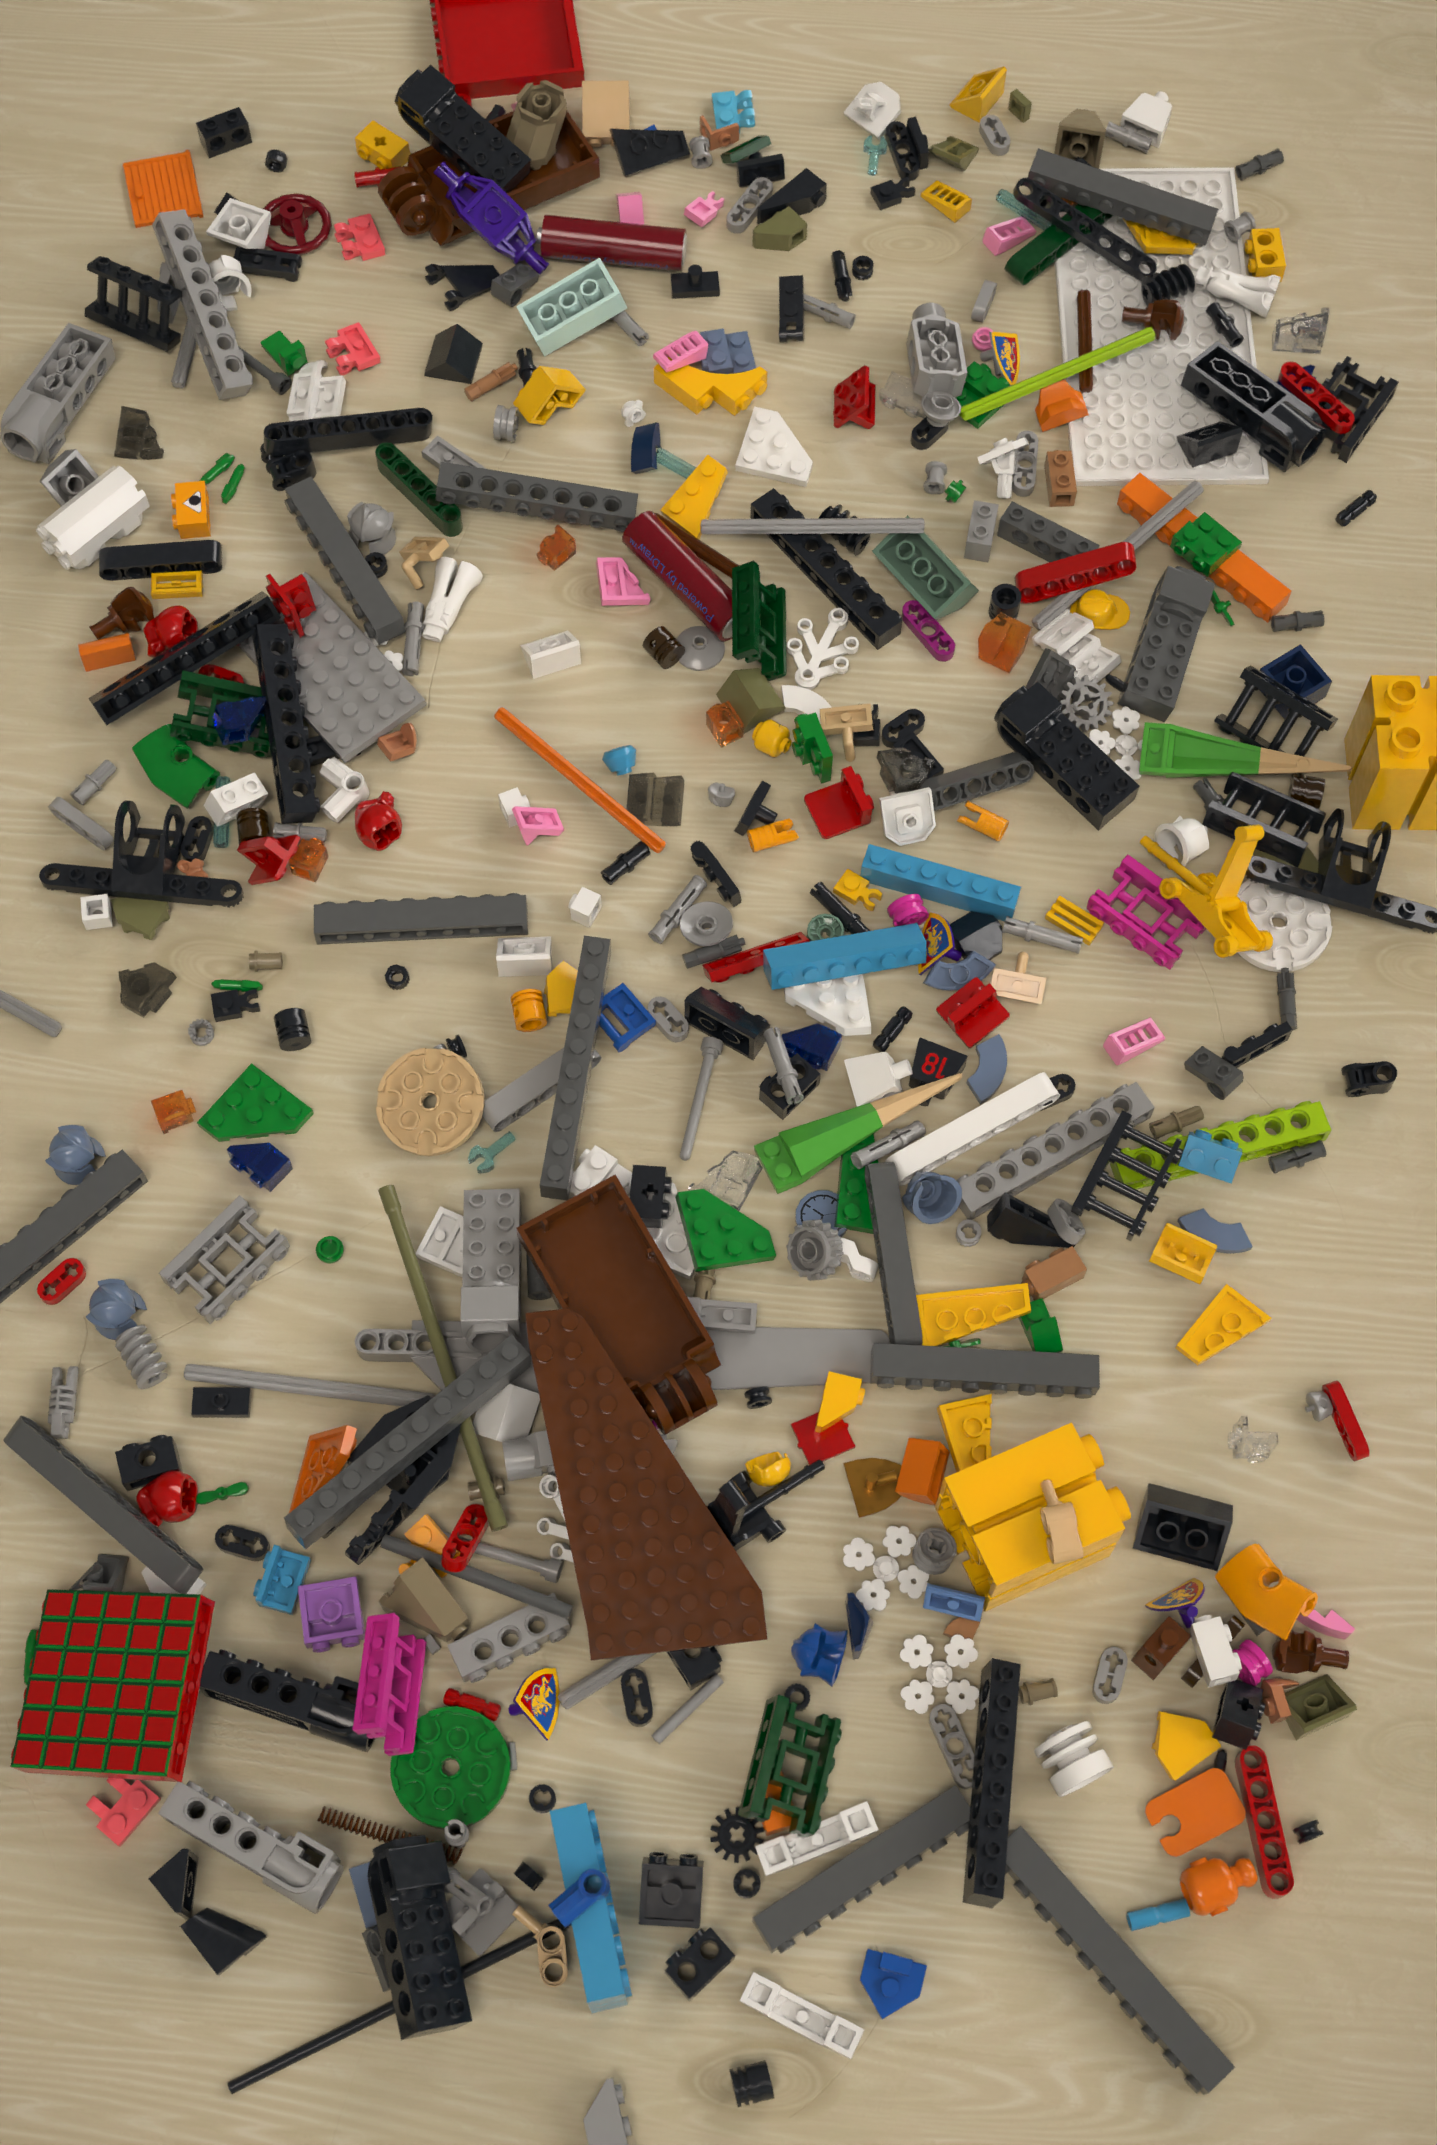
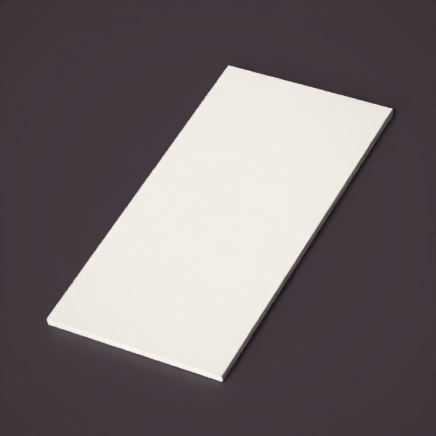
M1234 168L1101 169L1219 209L1206 246L1198 244L1192 255L1145 253L1155 261L1157 265L1155 273L1185 264L1192 271L1194 279L1200 266L1208 269L1213 266V271L1215 268H1223L1246 275L1242 235L1237 241H1231L1224 230V224L1227 221H1233L1240 217ZM1061 198L1073 207L1078 205L1077 202ZM1060 212V218L1064 216L1066 212ZM1114 215L1102 224L1103 227L1143 252L1121 217ZM1099 239L1103 247H1110V242L1107 239ZM1081 242L1054 262L1062 364L1079 357L1077 295L1081 289L1091 292L1092 351L1145 329L1143 324L1122 322L1124 306L1138 309H1146L1147 307L1141 292L1142 281L1137 280ZM1119 252L1123 260H1130V255L1127 252ZM1139 265L1141 272L1145 274L1150 273L1147 265ZM1195 283L1193 293L1189 289L1185 296L1179 292V297L1176 299L1170 294V300H1177L1181 304L1185 316L1182 332L1176 340H1170L1168 333L1165 330H1161L1159 340L1155 338L1154 341L1093 366L1092 391L1082 393L1089 415L1067 423L1069 451L1072 450L1076 486H1125L1139 473L1155 485H1189L1193 481L1200 482L1201 485L1268 484L1267 459L1259 454L1261 444L1245 431L1242 433L1237 453L1193 468L1177 441V436L1220 421L1235 425L1182 387L1181 383L1187 364L1217 341L1257 369L1250 309L1233 300L1216 297L1208 290L1203 289L1204 285ZM1219 302L1227 316L1233 318L1235 327L1244 337L1240 345L1231 347L1223 334L1217 332L1215 323L1206 313V309L1210 304ZM1079 373L1064 379L1073 389L1080 391Z

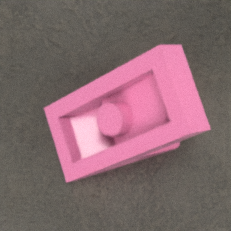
M514 806L512 809L526 846L538 835L559 836L564 831L556 808Z

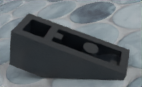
M805 168L757 208V224L766 222L775 213L784 210L788 206L798 215L810 213L825 202L827 183Z
M1007 1193L1002 1195L987 1215L988 1232L997 1239H1004L1012 1244L1063 1248L1075 1247V1245L1067 1243L1059 1236L1049 1215Z

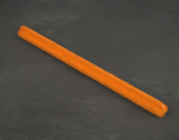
M503 707L498 709L494 715L497 721L654 852H662L666 846V842L508 710Z

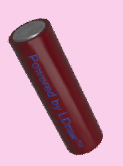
M544 215L542 228L538 227L537 244H541L542 258L593 262L600 258L603 264L683 271L687 247L685 228Z
M653 511L643 512L634 518L625 529L622 542L721 641L732 639V590Z

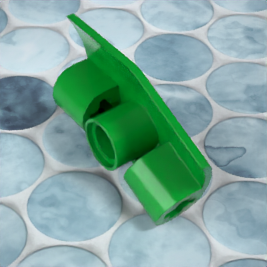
M167 724L145 736L132 747V750L151 783L188 809L201 788L209 791L215 787L219 781L220 772L193 754L192 749L185 741L171 737L170 730L172 724Z

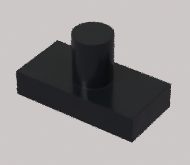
M755 152L749 156V160L736 162L739 187L749 186L755 179L760 177L767 178L770 181L785 179L784 158L782 154L763 157L760 152Z
M694 264L688 268V273H671L672 299L720 296L718 271L702 272L701 266Z
M763 780L761 781L734 832L743 836L754 818L766 825L774 822L778 813L762 805L771 787L770 784Z

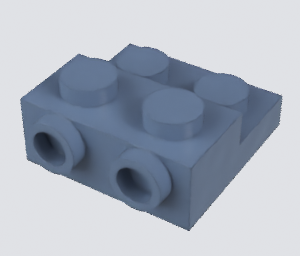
M723 328L700 332V335L708 343L706 359L701 360L702 371L717 374H736L756 368L747 331L725 334Z

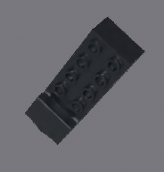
M429 65L423 72L417 69L399 87L394 102L398 106V112L402 119L463 174L468 172L472 176L491 179L505 193H509L530 173L531 158L455 93V85L432 65Z
M1218 341L1187 364L1181 386L1236 426L1242 427L1243 431L1260 442L1259 454L1283 472H1286L1294 464L1300 467L1317 452L1327 432L1326 428L1322 426L1318 413Z
M1036 682L1029 689L1023 685L1000 705L994 716L1000 736L1015 752L1021 753L1033 765L1034 770L1099 831L1135 800L1140 786L1062 713L1063 705L1039 682Z
M222 1649L218 1653L209 1651L203 1666L199 1687L206 1697L310 1731L313 1735L364 1752H368L372 1747L375 1738H368L367 1734L358 1735L353 1731L356 1705L345 1698L346 1695L357 1698L359 1683L336 1676L333 1684L327 1683L322 1689L317 1681L303 1677L302 1682L295 1680L291 1677L292 1674L285 1670L275 1668L274 1672L263 1668L264 1664L252 1659H247L246 1663L236 1659V1655ZM241 1676L238 1682L232 1684L235 1678ZM264 1686H269L265 1692L259 1693ZM297 1695L294 1701L287 1703L289 1697Z
M420 1835L391 1840L375 1847L372 1850L374 1857L368 1866V1884L401 2040L457 2029L471 2022L472 2016L444 1893V1887L450 1884L451 1880L442 1841L427 1843L426 1836Z

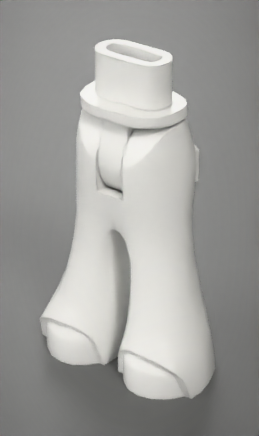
M1202 266L1199 267L1195 283L1204 285L1203 289L1208 290L1216 297L1233 300L1264 318L1267 317L1281 277L1276 275L1252 277L1223 268H1215L1213 271V266L1210 269Z
M441 557L437 561L434 587L423 621L424 631L422 637L435 642H441L443 635L448 633L465 598L474 587L480 584L483 578L481 571L476 566L461 561L458 568L457 562L449 557ZM452 582H453L452 588H451L450 593H449V595H448V597H447L448 590H449V588H450V586H451V584H452Z

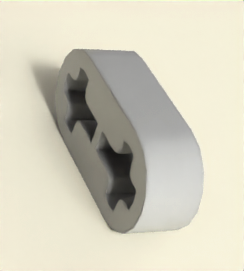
M995 115L984 116L980 121L979 132L989 151L996 156L1007 154L1010 147V137L1001 120Z
M988 280L984 281L975 302L971 319L984 322L993 301L997 283Z
M660 996L651 999L648 1003V1012L656 1020V1027L670 1041L675 1043L684 1041L689 1033L688 1022L684 1016L665 997ZM655 1007H664V1014L666 1015V1017H664L661 1012H657L655 1014ZM670 1022H672L676 1027L681 1026V1032H672V1025Z
M1056 1199L1048 1208L1047 1213L1059 1236L1067 1243L1076 1245L1085 1235V1228L1078 1215L1071 1212L1072 1206L1062 1199Z
M1118 1647L1107 1648L1102 1653L1097 1667L1092 1693L1094 1698L1102 1704H1109L1115 1701L1121 1691L1128 1658L1126 1653ZM1112 1654L1117 1655V1661L1121 1662V1665L1117 1664L1113 1673L1108 1672L1110 1662L1106 1658H1110ZM1109 1678L1111 1679L1110 1689L1114 1690V1693H1109L1105 1697L1103 1696V1690L1099 1689V1686H1103L1106 1679Z

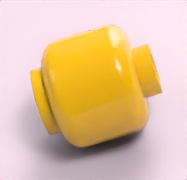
M770 719L758 723L752 734L755 748L771 757H778L781 753H786L792 743L789 729Z

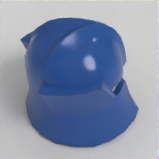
M815 1623L813 1628L808 1629L798 1639H795L791 1647V1653L797 1667L801 1670L800 1676L818 1677L833 1687L844 1655L848 1630L828 1631Z

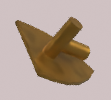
M878 1458L858 1459L843 1463L859 1518L883 1511L900 1499L901 1495L896 1493L895 1489L902 1465Z

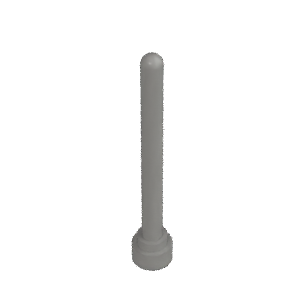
M704 1037L700 1048L704 1058L680 1151V1158L684 1161L688 1160L691 1156L714 1059L721 1055L724 1045L723 1041L714 1037Z
M444 1532L445 1535L449 1538L451 1534ZM458 1536L462 1541H471L470 1539ZM480 1542L474 1552L540 1572V1576L545 1577L546 1581L553 1583L558 1582L563 1568L562 1560L551 1558L550 1560L545 1559L541 1561Z

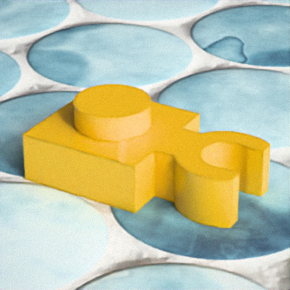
M848 868L833 888L834 894L853 905H856L859 900L862 901L864 907L869 911H874L875 904L869 899L876 898L881 901L883 895L877 889H868L870 881Z

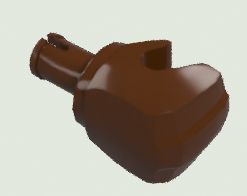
M1164 299L1156 300L1154 303L1149 302L1146 309L1124 306L1122 322L1143 324L1145 328L1152 327L1157 340L1160 339L1161 330H1165L1168 333L1170 340H1176L1182 332L1185 320L1184 310L1177 300Z
M127 587L117 594L111 601V605L107 607L109 611L108 616L89 628L97 640L116 628L118 630L121 629L123 633L127 630L140 631L141 628L137 622H149L154 619V609L150 600L142 592L134 587Z
M1290 1631L1287 1640L1277 1637L1272 1648V1658L1278 1671L1285 1673H1302L1306 1671L1317 1673L1321 1665L1346 1670L1349 1664V1651L1324 1648L1321 1638L1315 1637L1309 1631H1304V1633Z

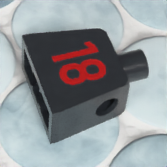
M920 1037L912 1066L913 1074L910 1075L909 1087L916 1088L962 1073L968 1056ZM954 1084L933 1097L941 1100L945 1099ZM929 1098L928 1100L924 1101L919 1105L928 1106L931 1101V1098Z

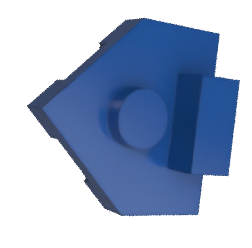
M867 1949L860 1982L875 2006L881 2020L920 1997L927 1965L890 1953H881Z

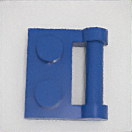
M624 983L617 986L603 998L599 1026L614 1042L613 1046L618 1052L624 1051L630 1043L656 1026V1020ZM608 1008L628 1032L621 1035L602 1011Z

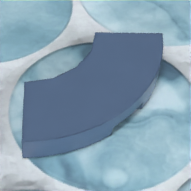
M971 951L965 959L957 963L938 961L932 966L923 983L940 990H960L975 977L982 981L989 975L996 964L977 952Z
M1000 1034L976 1046L979 1066L975 1074L967 1079V1085L980 1105L996 1093L1006 1072L1007 1052Z
M1204 1208L1178 1218V1223L1183 1230L1216 1244L1217 1252L1228 1254L1242 1253L1251 1250L1253 1247L1241 1223H1220L1210 1217Z

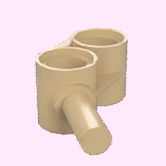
M1044 1480L1040 1486L1047 1506L1041 1508L1040 1512L1045 1533L1051 1536L1046 1540L1052 1564L1081 1559L1083 1558V1547L1077 1530V1518L1073 1504L1071 1502L1062 1503L1059 1501L1052 1481Z
M518 1905L512 1915L535 1934L533 1937L537 1940L539 1973L542 1981L550 1987L560 1986L565 1982L568 1974L565 1937L562 1930L556 1925L545 1922L542 1924L521 1905ZM548 1931H555L559 1935V1943L553 1948H547L542 1944V1937ZM551 1963H557L562 1967V1974L556 1980H550L545 1976V1969Z

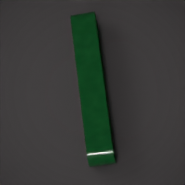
M1080 204L1074 207L1100 225L1114 216ZM1068 213L1061 217L1063 221L1071 220ZM1052 224L1010 257L1005 265V271L1019 283L1026 285L1076 246L1079 241ZM1085 225L1079 226L1083 234L1091 233L1089 227Z

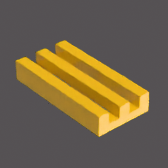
M202 571L151 573L152 599L203 597ZM196 580V582H181V581ZM168 581H171V583H157V582H168Z
M1062 896L1057 898L1056 903L1052 905L1050 911L1045 915L1047 921L1070 935L1083 937L1082 942L1090 946L1104 925L1103 921ZM1055 913H1058L1059 915L1063 916L1075 926H1079L1082 929L1086 930L1090 933V936L1082 932L1078 928L1074 927L1073 925L1069 924L1068 922L1064 921L1063 919L1059 918L1055 915Z

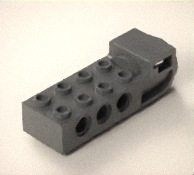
M1168 566L1151 597L1117 704L1129 707L1131 710L1165 722L1174 710L1202 618L1207 612L1215 587L1214 583L1206 581L1205 576L1180 566L1175 568Z

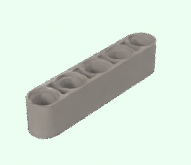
M564 1048L484 1101L482 1117L494 1132L503 1130L556 1094ZM594 1050L591 1069H593L601 1061L602 1058L596 1050Z

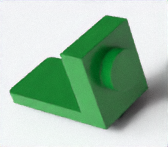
M277 331L261 341L263 349L287 376L308 363L304 345L299 340L291 343L281 331Z

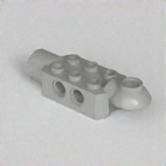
M925 303L917 307L913 312L906 341L913 392L923 396L921 406L928 422L935 427H944L956 419L961 412V405L955 397L962 394L967 376V367L959 323L947 319L945 310L941 305Z
M547 1430L535 1432L519 1439L502 1441L508 1481L543 1476L542 1473L556 1475ZM660 1434L672 1454H674L678 1440H667V1435Z

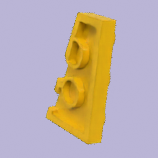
M707 455L661 508V513L678 527L700 540L702 535L700 529L701 520L709 518L713 502L717 499L728 473L727 469Z
M1226 1284L1179 1341L1175 1349L1198 1366L1267 1324L1272 1318Z
M992 1394L942 1404L937 1407L956 1472L991 1458L990 1430L992 1428V1418H990V1405L992 1404Z

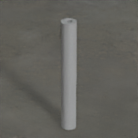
M715 1674L651 1735L652 1738L660 1744L724 1683L723 1680Z

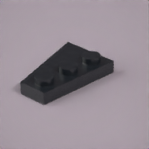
M609 129L623 176L690 154L683 131Z

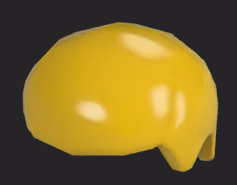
M777 1451L747 1461L745 1466L750 1479L755 1484L765 1487L781 1483L790 1473L791 1462L787 1453H784L785 1458Z

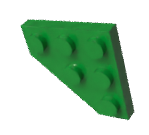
M251 1063L200 1118L197 1124L218 1142L230 1141L232 1138L246 1137V1139L269 1137L268 1134H296L314 1112L309 1106Z
M705 1189L677 1192L675 1199L695 1272L773 1261L775 1259L776 1252L769 1230Z

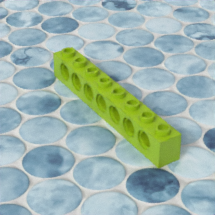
M1305 1101L1297 1104L1295 1108L1287 1110L1285 1108H1278L1271 1111L1268 1115L1260 1116L1259 1114H1254L1241 1122L1227 1121L1220 1124L1218 1128L1210 1130L1208 1128H1200L1199 1130L1212 1134L1211 1139L1222 1142L1223 1138L1239 1143L1238 1148L1242 1149L1239 1161L1241 1163L1287 1151L1294 1146L1302 1147L1319 1140L1325 1141L1331 1132V1127L1321 1102L1311 1103L1310 1101ZM1291 1122H1298L1302 1128H1295ZM1271 1128L1277 1135H1270L1265 1129ZM1177 1134L1169 1137L1167 1141L1162 1143L1173 1147L1178 1138L1182 1140L1179 1148L1184 1150L1188 1135L1182 1136V1134ZM1239 1135H1246L1251 1141L1245 1142ZM1143 1145L1141 1148L1133 1150L1131 1148L1121 1149L1122 1153L1144 1162L1158 1171L1161 1170L1165 1162L1161 1154ZM1179 1161L1177 1165L1171 1163L1167 1171L1171 1173L1169 1181L1199 1174L1198 1172L1178 1166ZM1110 1162V1167L1116 1180L1136 1190L1153 1186L1155 1181L1117 1162L1114 1164Z

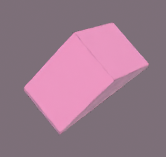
M640 192L616 194L619 221L644 224L642 194Z

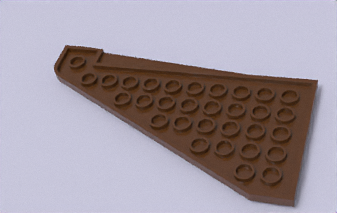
M570 1309L525 1313L528 1342L588 1630L591 1661L767 1640L761 1589L586 1320L579 1313Z

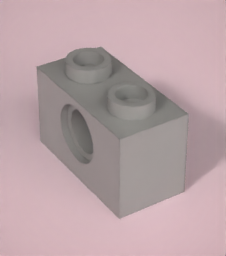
M974 500L964 559L982 562L989 561L999 504Z

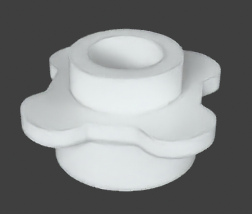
M631 400L623 405L621 415L626 419L625 425L627 427H631L634 423L645 418L646 413L642 409L643 402L641 400Z

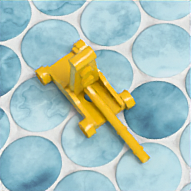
M1261 825L1240 826L1236 828L1234 833L1235 840L1227 853V857L1217 877L1211 872L1195 876L1178 862L1177 858H1173L1162 849L1157 842H1154L1148 836L1142 837L1140 844L1150 854H1153L1162 861L1169 870H1173L1186 881L1183 882L1176 877L1165 878L1160 883V894L1165 899L1178 898L1216 938L1214 951L1217 956L1226 958L1233 956L1237 952L1249 950L1262 952L1272 947L1273 937L1271 933L1267 930L1257 929L1249 917L1247 904L1237 897L1257 842L1264 837V829Z

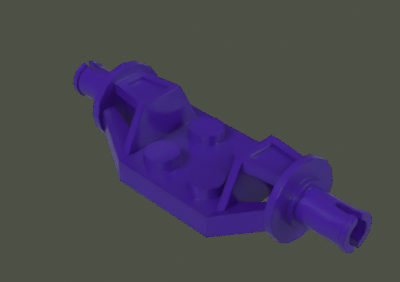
M442 162L440 164L441 167L438 166L434 174L449 187L445 197L451 200L458 215L495 251L514 260L513 263L515 265L525 260L539 275L542 274V271L549 266V263L534 250L538 240L534 237L528 214L493 180L472 176L468 172L458 176L445 162ZM467 183L479 190L476 193H474L466 186H464V184ZM520 230L528 242L527 245L518 236Z

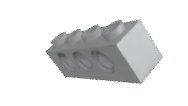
M554 1593L548 1595L549 1597L557 1599ZM528 1605L447 1646L464 1683L469 1680L471 1683L485 1678L487 1676L486 1672L495 1667L498 1670L508 1667L514 1662L513 1658L524 1654V1656L534 1654L540 1650L539 1645L549 1640L551 1643L562 1640L567 1636L566 1632L570 1631V1625L565 1618ZM535 1621H541L545 1624L544 1630L540 1633H532L529 1627ZM514 1634L518 1636V1642L511 1647L505 1646L502 1642L506 1635ZM482 1647H488L492 1650L491 1656L486 1660H480L476 1657L477 1651Z

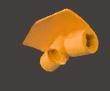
M1252 1544L1243 1549L1215 1575L1217 1582L1246 1619L1283 1640L1288 1639L1299 1614L1304 1617L1308 1616L1317 1603V1594L1284 1576L1259 1544ZM1278 1582L1276 1586L1269 1587L1271 1583Z

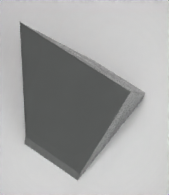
M99 1554L98 1560L69 1590L122 1592L128 1557Z

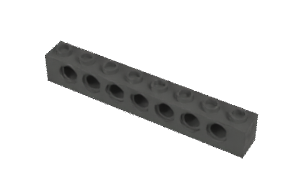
M441 462L435 501H441L445 504L465 505L470 508L490 509L495 512L515 513L520 516L540 517L545 520L565 521L569 524L590 525L594 528H609L624 532L636 516L638 493Z

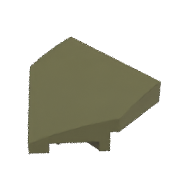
M123 897L111 899L117 922L122 925L125 933L137 932L143 934L144 938L152 940L156 935L155 930L162 922L170 919L167 911L169 909L168 902Z

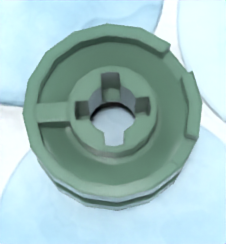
M824 913L817 915L808 924L807 938L809 942L827 939L822 937L823 932H826V935L829 936L827 938L843 936V924L832 914Z

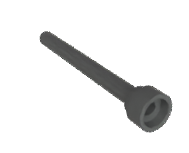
M239 347L244 354V362L269 380V384L275 392L283 395L289 390L292 381L284 373H274Z

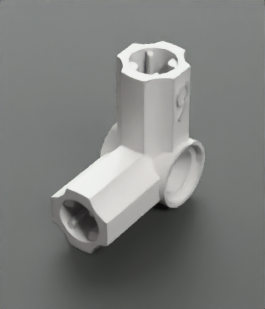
M328 758L322 764L319 772L321 777L335 786L337 790L320 808L329 819L338 823L356 804L366 801L370 792L363 775L357 771H352L337 758Z

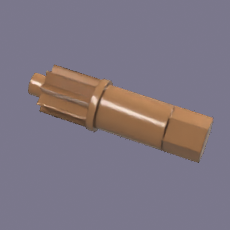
M508 362L498 369L492 370L488 375L464 388L467 398L472 402L498 385L501 386L503 382L516 375L514 371L518 370V367L515 363L510 365Z

